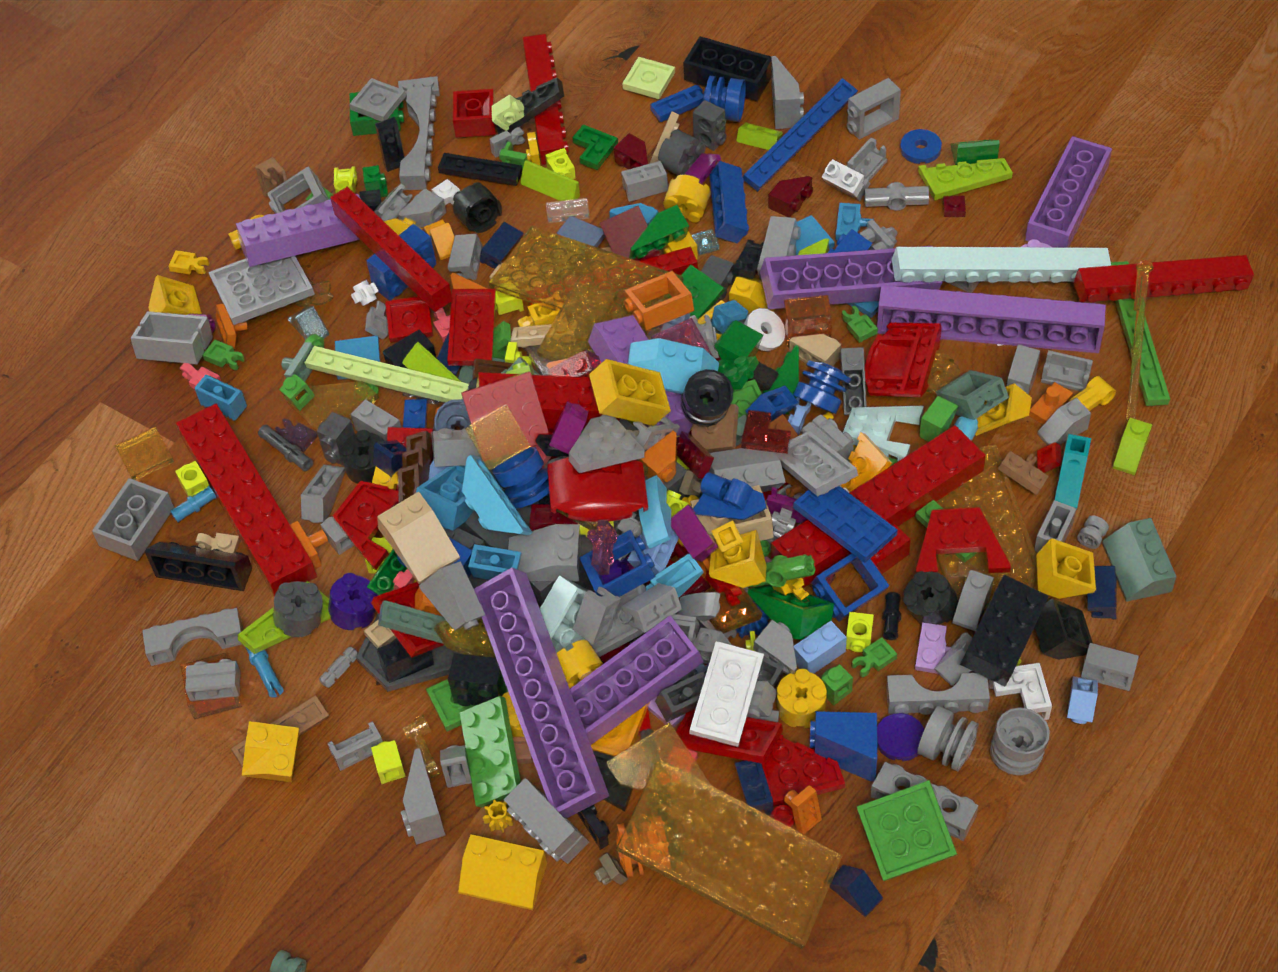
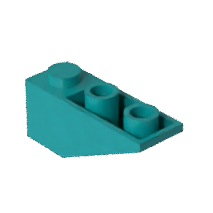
M1068 434L1055 501L1074 508L1078 507L1091 438Z

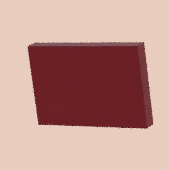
M639 205L600 223L619 267L661 255L659 250L654 249L643 258L638 259L636 257L632 260L629 258L631 247L648 227Z

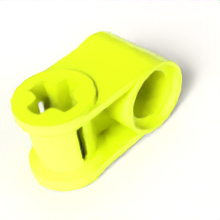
M352 166L351 169L335 167V193L346 187H349L355 193L357 185L356 167Z

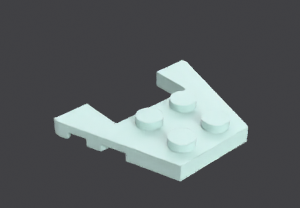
M924 406L852 408L843 433H849L853 439V445L856 446L859 442L857 438L860 432L865 433L886 457L892 455L898 458L897 461H900L909 455L910 444L889 441L894 424L897 421L919 425Z

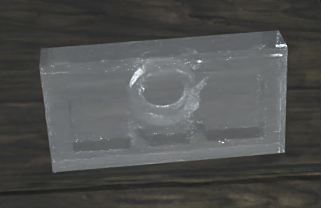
M587 198L546 203L548 223L566 221L569 216L577 219L590 218Z

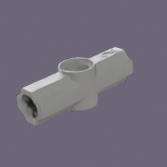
M900 182L891 183L887 188H865V207L888 206L891 210L898 211L904 209L906 205L929 204L928 186L905 187Z

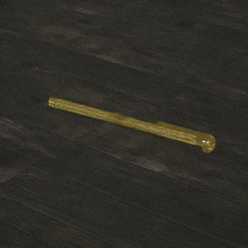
M1141 260L1136 265L1137 280L1134 302L1136 320L1134 343L1131 349L1132 364L1127 422L1130 418L1136 419L1149 272L1154 269L1153 264L1149 260Z

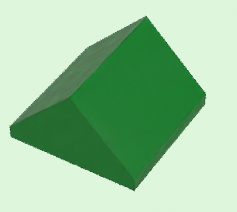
M988 139L951 143L955 165L958 162L965 161L969 164H975L977 160L998 159L999 140Z
M735 320L732 321L714 346L721 359L731 360L741 356L752 357L756 356L763 334Z

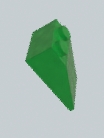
M771 585L748 589V595L764 613L776 623L781 622L786 625L794 639H804L805 636L811 635L832 621L834 603L810 594L804 599L799 600L793 593L784 595L774 590Z

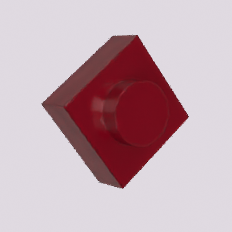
M943 196L944 217H965V196Z

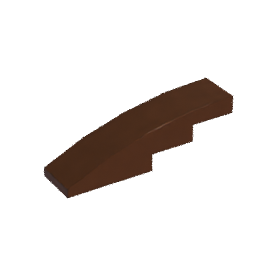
M427 431L406 437L407 452L402 453V469H398L399 503L414 495L417 487L429 479L431 434Z

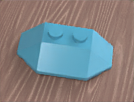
M660 338L630 344L628 364L660 372L665 391L682 394L689 378L696 372L705 369L718 371L719 362L704 348Z
M469 455L466 459L462 492L466 497L465 502L468 507L473 511L475 510L478 514V521L486 530L514 534H532L533 532L497 483L483 460L479 456Z

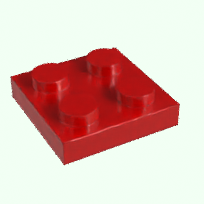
M419 296L385 301L390 343L399 342L419 329L426 337L433 336L430 307Z

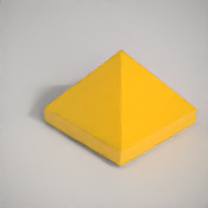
M733 520L711 531L721 553L743 543Z

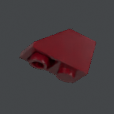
M630 133L627 134L614 146L615 162L628 170L647 165L645 142Z
M805 176L779 181L768 194V208L790 218L794 212L799 211L805 199L810 198L812 195V177Z

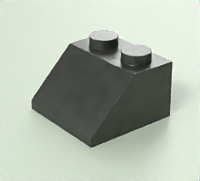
M1055 599L1045 603L1034 627L1042 653L1058 660L1087 655L1089 644L1093 642L1083 611Z

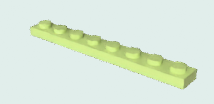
M317 346L313 347L305 361V365L309 369L445 403L450 400H463L461 392L467 391L469 386L467 383Z

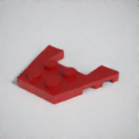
M360 481L332 517L372 568L377 570L389 554L385 548L371 541L379 531L377 516L399 504V491L389 489L388 486Z
M980 507L932 510L916 573L920 571L938 573L936 554L985 552L988 573L1010 572L1011 564Z

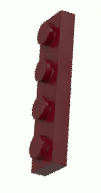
M681 431L680 437H677V456L696 477L703 479L706 473L710 471L714 457L690 433Z

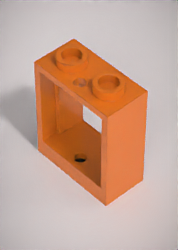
M673 271L624 290L626 310L632 312L638 324H641L646 331L694 311L691 292ZM669 293L672 298L645 308L643 306V303Z

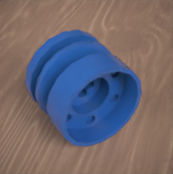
M709 76L704 90L703 101L706 100L725 109L726 121L740 122L744 110L746 81L745 79L731 78L728 87H725L724 77H719L717 83L716 76Z
M808 360L806 366L815 371L811 373L803 370L802 374L809 378L810 382L809 384L798 382L793 396L836 414L842 400L836 397L834 392H846L847 389L838 385V383L841 381L850 384L851 378L831 365Z
M528 447L514 452L501 460L492 470L500 487H507L504 493L515 508L531 505L549 493L547 468H542L544 462L536 447Z

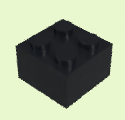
M453 654L448 682L454 703L461 706L479 705L502 696L506 692L507 686L496 658Z

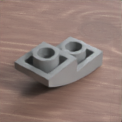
M707 592L680 597L682 609L677 614L696 617L701 621L715 618L720 610V594Z

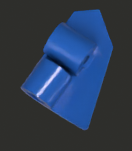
M708 472L701 482L700 490L703 494L693 508L696 515L745 520L767 509L764 494L753 490L747 483L734 478L731 481Z

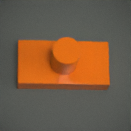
M217 304L215 320L223 342L235 349V332L247 330V321L233 325L224 304Z
M1054 382L1030 409L1029 417L1044 425L1059 407L1069 402V399L1073 397V392Z
M298 521L290 524L313 562L314 568L321 567L322 565L315 548L328 542L325 532L321 529L307 537Z
M809 785L800 793L791 790L786 794L784 802L792 808L796 829L804 835L822 820L817 792Z

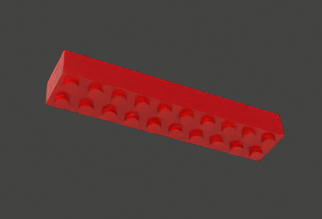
M217 403L176 422L182 440L205 475L210 488L215 493L217 500L274 597L279 586L283 583L309 582L317 578L313 562Z
M954 425L857 487L850 494L892 526L894 524L900 526L914 517L917 511L932 500L937 502L983 472L986 455ZM808 519L771 542V559L777 555H783L787 558L801 555L812 556L815 572L812 576L802 577L804 581L802 588L811 584L816 576L852 554Z

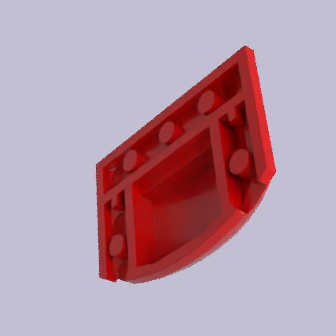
M890 322L887 325L889 330L882 336L878 334L866 358L865 382L867 383L869 395L922 397L929 387V375L936 351L940 348L941 323Z
M569 457L547 464L550 509L555 514L556 509L568 513V518L608 522L630 518L633 515L632 512L642 507L643 512L648 510L643 463L640 461L632 460L579 473L569 462Z

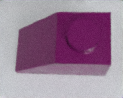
M567 402L555 425L549 445L569 454L582 432L589 411L579 404Z

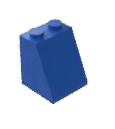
M816 711V720L810 722V748H815V753L826 759L829 757L837 761L840 769L868 781H875L877 767V713Z

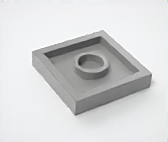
M371 78L349 105L352 111L384 121L406 97L405 90Z

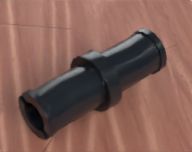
M889 592L885 595V610L882 613V619L884 620L883 637L886 640H896L899 636L898 625L902 616L899 611L901 596L896 592Z

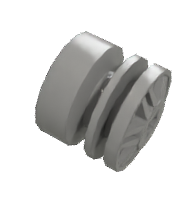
M937 706L925 727L917 754L934 761L940 752H943L942 765L947 766L953 758L951 769L959 771L973 751L977 740L979 723L971 721L965 730L967 718L962 717L955 726L953 725L954 712Z
M1014 708L1003 713L997 721L995 733L991 741L990 754L993 762L999 769L1013 775L1030 774L1036 770L1042 762L1049 741L1050 730L1047 722L1040 714L1031 709Z

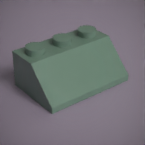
M1152 518L1129 522L1102 541L1111 566H1115L1117 581L1126 602L1172 592L1176 574Z

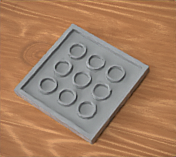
M295 256L249 267L247 260L243 259L209 272L210 278L233 325L243 323L248 319L264 315L272 310L315 295L308 278Z

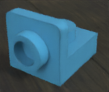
M735 300L714 306L712 326L723 334L732 321L746 319L748 310Z

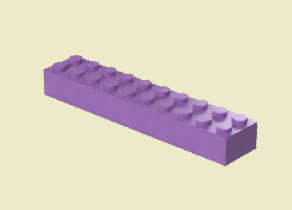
M881 285L877 328L879 334H885L889 330L887 325L890 322L941 323V339L1012 346H1018L1019 344L1034 348L1099 353L1105 327L1106 305Z
M512 567L476 587L474 591L485 613L482 620L547 800L564 818H568L609 797V793L526 573Z

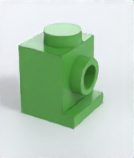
M296 374L286 378L283 386L279 389L285 396L284 398L299 411L315 397L309 386ZM303 390L305 394L297 401L295 397Z
M840 664L837 667L828 669L822 675L821 680L824 682L827 690L826 698L833 706L852 692L853 677Z

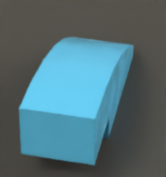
M657 475L645 480L648 510L643 512V507L638 510L649 549L671 539V508L666 503L667 488Z
M687 554L656 574V577L651 579V583L645 588L647 591L658 583L675 587L679 598L704 572L690 554Z

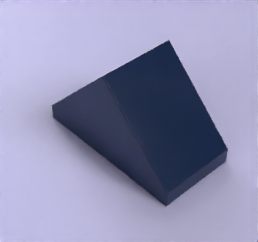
M397 440L376 442L374 445L373 464L391 477L402 467V453L407 452V449Z
M842 865L826 882V885L865 918L883 900L873 882L862 869Z

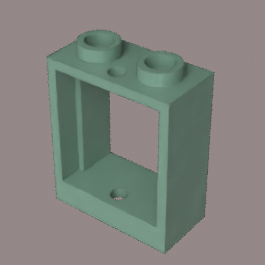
M969 370L936 391L937 396H941L959 405L955 415L975 420L1009 398L1001 377Z

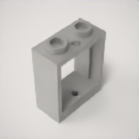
M887 78L848 98L847 129L860 140L898 120L901 89ZM881 104L880 109L865 116L866 111Z
M309 166L267 193L271 200L269 205L275 213L284 212L286 209L283 204L309 187L314 197L297 208L309 204L322 203L329 200L318 176Z

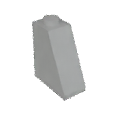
M461 561L440 568L419 585L421 591L454 630L462 627L465 630L474 628L479 625L478 620L485 616Z

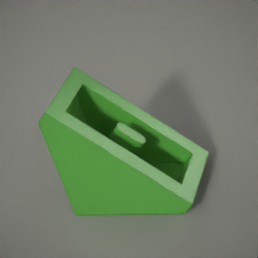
M937 396L921 418L920 437L929 442L947 431L959 405L941 396Z

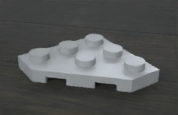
M602 415L590 419L569 452V462L579 473L644 458L645 449L615 417Z

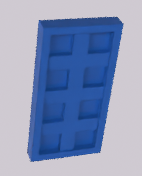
M840 486L820 496H816L812 491L808 490L793 504V508L864 563L897 536L898 529Z

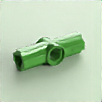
M783 555L774 556L771 562L766 563V581L749 587L753 588L768 584L774 587H782L787 580L812 576L815 572L814 560L811 555L791 558Z

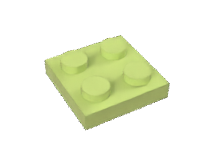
M638 57L622 83L623 89L660 99L675 74V67Z

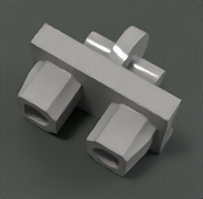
M873 219L867 222V229L859 233L874 244L870 250L893 249L897 243L895 239L897 231L895 228H880Z

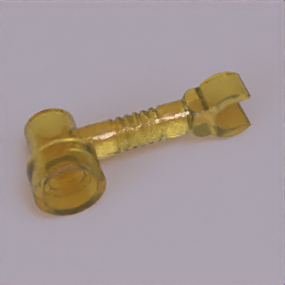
M424 715L414 718V722L402 727L408 741L413 739L417 749L420 748L424 764L431 778L439 775L440 771L423 736L432 731Z

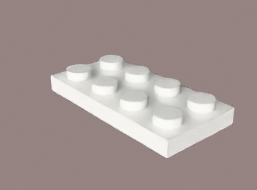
M715 642L689 734L736 747L739 746L762 665L763 653Z

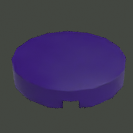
M904 713L891 714L883 718L877 726V747L889 759L911 760L919 755L917 754L924 728L920 721L911 715Z

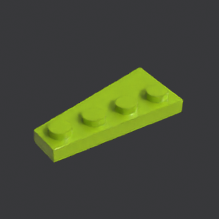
M1005 158L977 160L975 164H969L966 161L958 162L957 165L946 166L943 163L936 164V167L927 168L926 165H920L918 168V172L925 185L928 186L934 200L941 199L943 196H952L1008 180L1013 175Z
M320 592L323 600L321 623L331 619V616L328 612L329 598ZM274 607L238 634V641L253 654L291 638V636L284 634L283 630L275 626L273 621Z

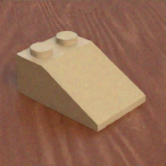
M760 485L752 486L753 490L762 493ZM699 499L690 501L692 509L698 503ZM768 506L767 509L745 520L696 515L713 540L715 538L711 531L732 520L740 535L757 530L760 541L773 538V523Z
M419 492L377 516L378 529L419 584L432 576L440 568L449 566L460 559L459 554L435 513Z

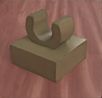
M687 469L679 492L685 495H699V493H702L700 487L703 479L696 477L691 470Z
M606 853L599 858L603 867L594 873L599 882L602 881L604 885H607L613 880L621 885L628 880L615 857Z

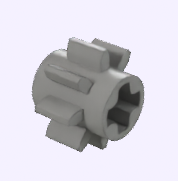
M782 508L780 513L773 512L771 516L773 536L779 538L793 529L796 519L791 517L792 511Z

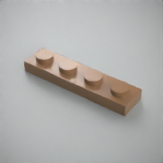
M315 695L271 724L298 727L300 736L329 718V714ZM246 739L231 748L242 768Z

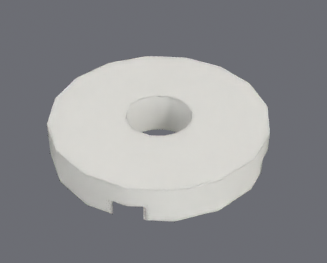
M758 308L753 310L744 321V325L763 334L758 349L771 351L779 347L784 341V324L773 311ZM761 326H764L767 329L768 334L764 333L761 330Z

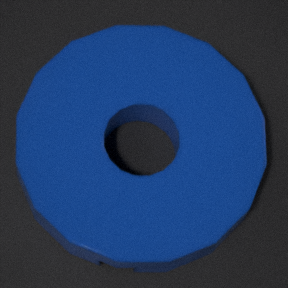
M926 129L911 130L901 139V153L905 159L912 163H931L941 154L942 142L940 137L932 131ZM923 145L925 148H917L916 146Z

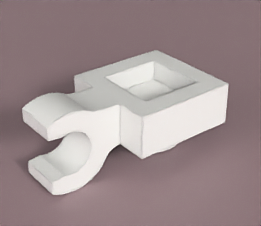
M447 179L431 189V191L442 197L445 205L448 203L453 205V196L460 189Z

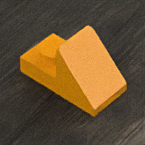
M442 219L424 226V231L431 236L433 248L440 260L450 257L454 242V234L450 224L445 223Z

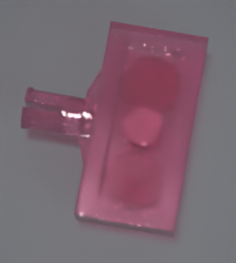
M598 520L597 530L592 529L587 532V537L593 545L591 565L600 575H609L610 566L614 562L613 546L617 541V532L608 520Z

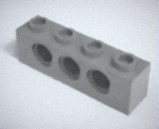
M885 762L872 784L871 798L876 800L901 791L896 788L898 786L909 788L923 783L927 779L923 776L906 772L897 764L891 765ZM931 783L950 835L964 841L977 816L978 805L968 797H960L951 793L944 786H936ZM951 808L954 810V812L948 813L945 812L943 809Z

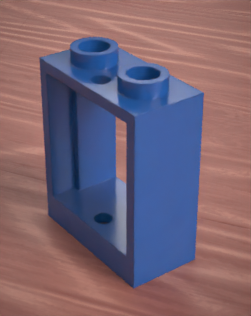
M631 529L579 557L595 593L601 597L602 595L597 592L598 587H602L614 596L620 597L656 577L652 570L655 566L649 553L645 555L643 552L647 548L640 536L635 537ZM635 550L642 565L605 584L599 569Z
M854 554L848 555L828 568L811 582L817 597L834 603L832 617L836 618L838 622L849 616V612H855L889 587V584L871 559L864 563ZM852 563L871 591L845 608L826 579Z

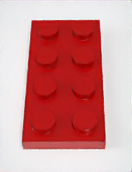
M452 289L448 366H473L474 359L493 361L495 289Z
M694 709L686 713L672 736L671 742L672 747L765 764L783 732L782 723L747 717L739 746L736 747L689 734L696 710Z

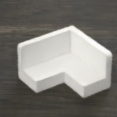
M1040 663L1016 666L1005 687L989 679L990 689L994 688L996 696L1020 693L1024 708L1031 709L1036 713L1042 712L1044 720L1049 719L1052 704Z

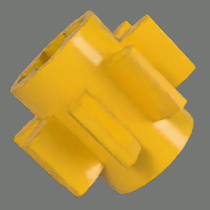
M493 800L489 807H484L487 815L483 816L484 824H489L491 832L496 829L501 830L503 833L508 825L513 826L511 819L513 816L507 811L508 804L505 801L502 803Z

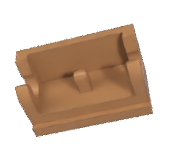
M273 157L255 166L264 197L269 198L267 193L287 180L285 170Z

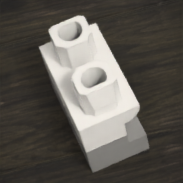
M833 159L827 165L822 176L827 185L844 192L858 201L862 199L864 189L868 188L871 184L868 180L864 179V175Z

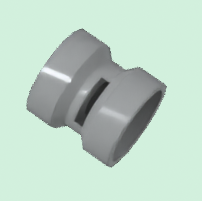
M1089 516L1085 521V528L1080 530L1077 538L1085 547L1096 549L1101 544L1102 537L1106 535L1109 525L1098 516Z

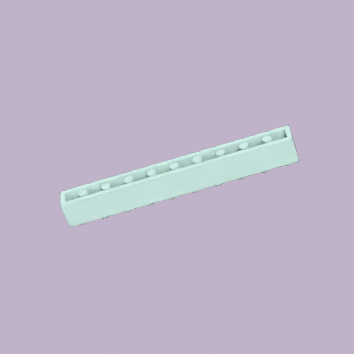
M896 247L892 257L895 281L907 283L912 281H925L928 283L934 281H946L949 283L955 281H967L969 283L976 281H988L990 283L998 281H1009L1011 283L1019 281H1030L1032 283L1040 281H1051L1053 283L1061 281L1074 282L1078 268L1111 266L1108 248Z

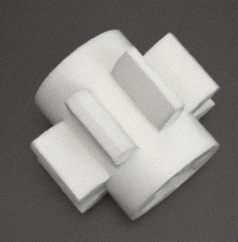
M365 280L353 287L355 292L351 296L355 304L360 301L362 306L377 299L375 293L379 290L374 282L369 284Z

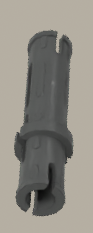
M265 424L259 429V437L285 455L284 457L287 461L295 463L303 471H308L312 467L313 460L302 453L300 447L292 445L270 428L269 425Z

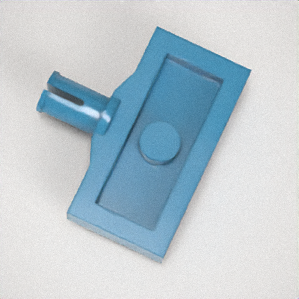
M839 203L836 240L843 233L847 235L851 229L858 233L861 227H867V222L872 220L861 218V204Z

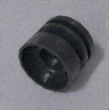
M705 369L696 372L689 378L681 396V409L684 416L697 426L709 427L718 424L725 417L733 400L731 382L724 374L716 370ZM703 398H707V399H708V400H707V402H708L707 405H704V404H703Z

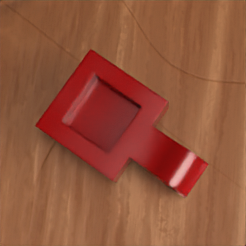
M709 570L706 571V580L717 593H725L730 606L740 604L741 601L737 596L742 595V591L738 586L710 577Z

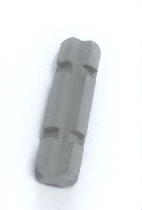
M347 647L343 652L344 655H340L327 669L328 672L325 671L320 676L319 680L322 685L327 688L331 687L335 682L334 679H338L350 666L349 663H353L357 659L358 652L355 649Z

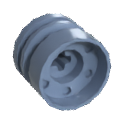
M462 399L450 400L437 410L434 418V431L444 428L454 430L455 426L460 427V430L471 427Z

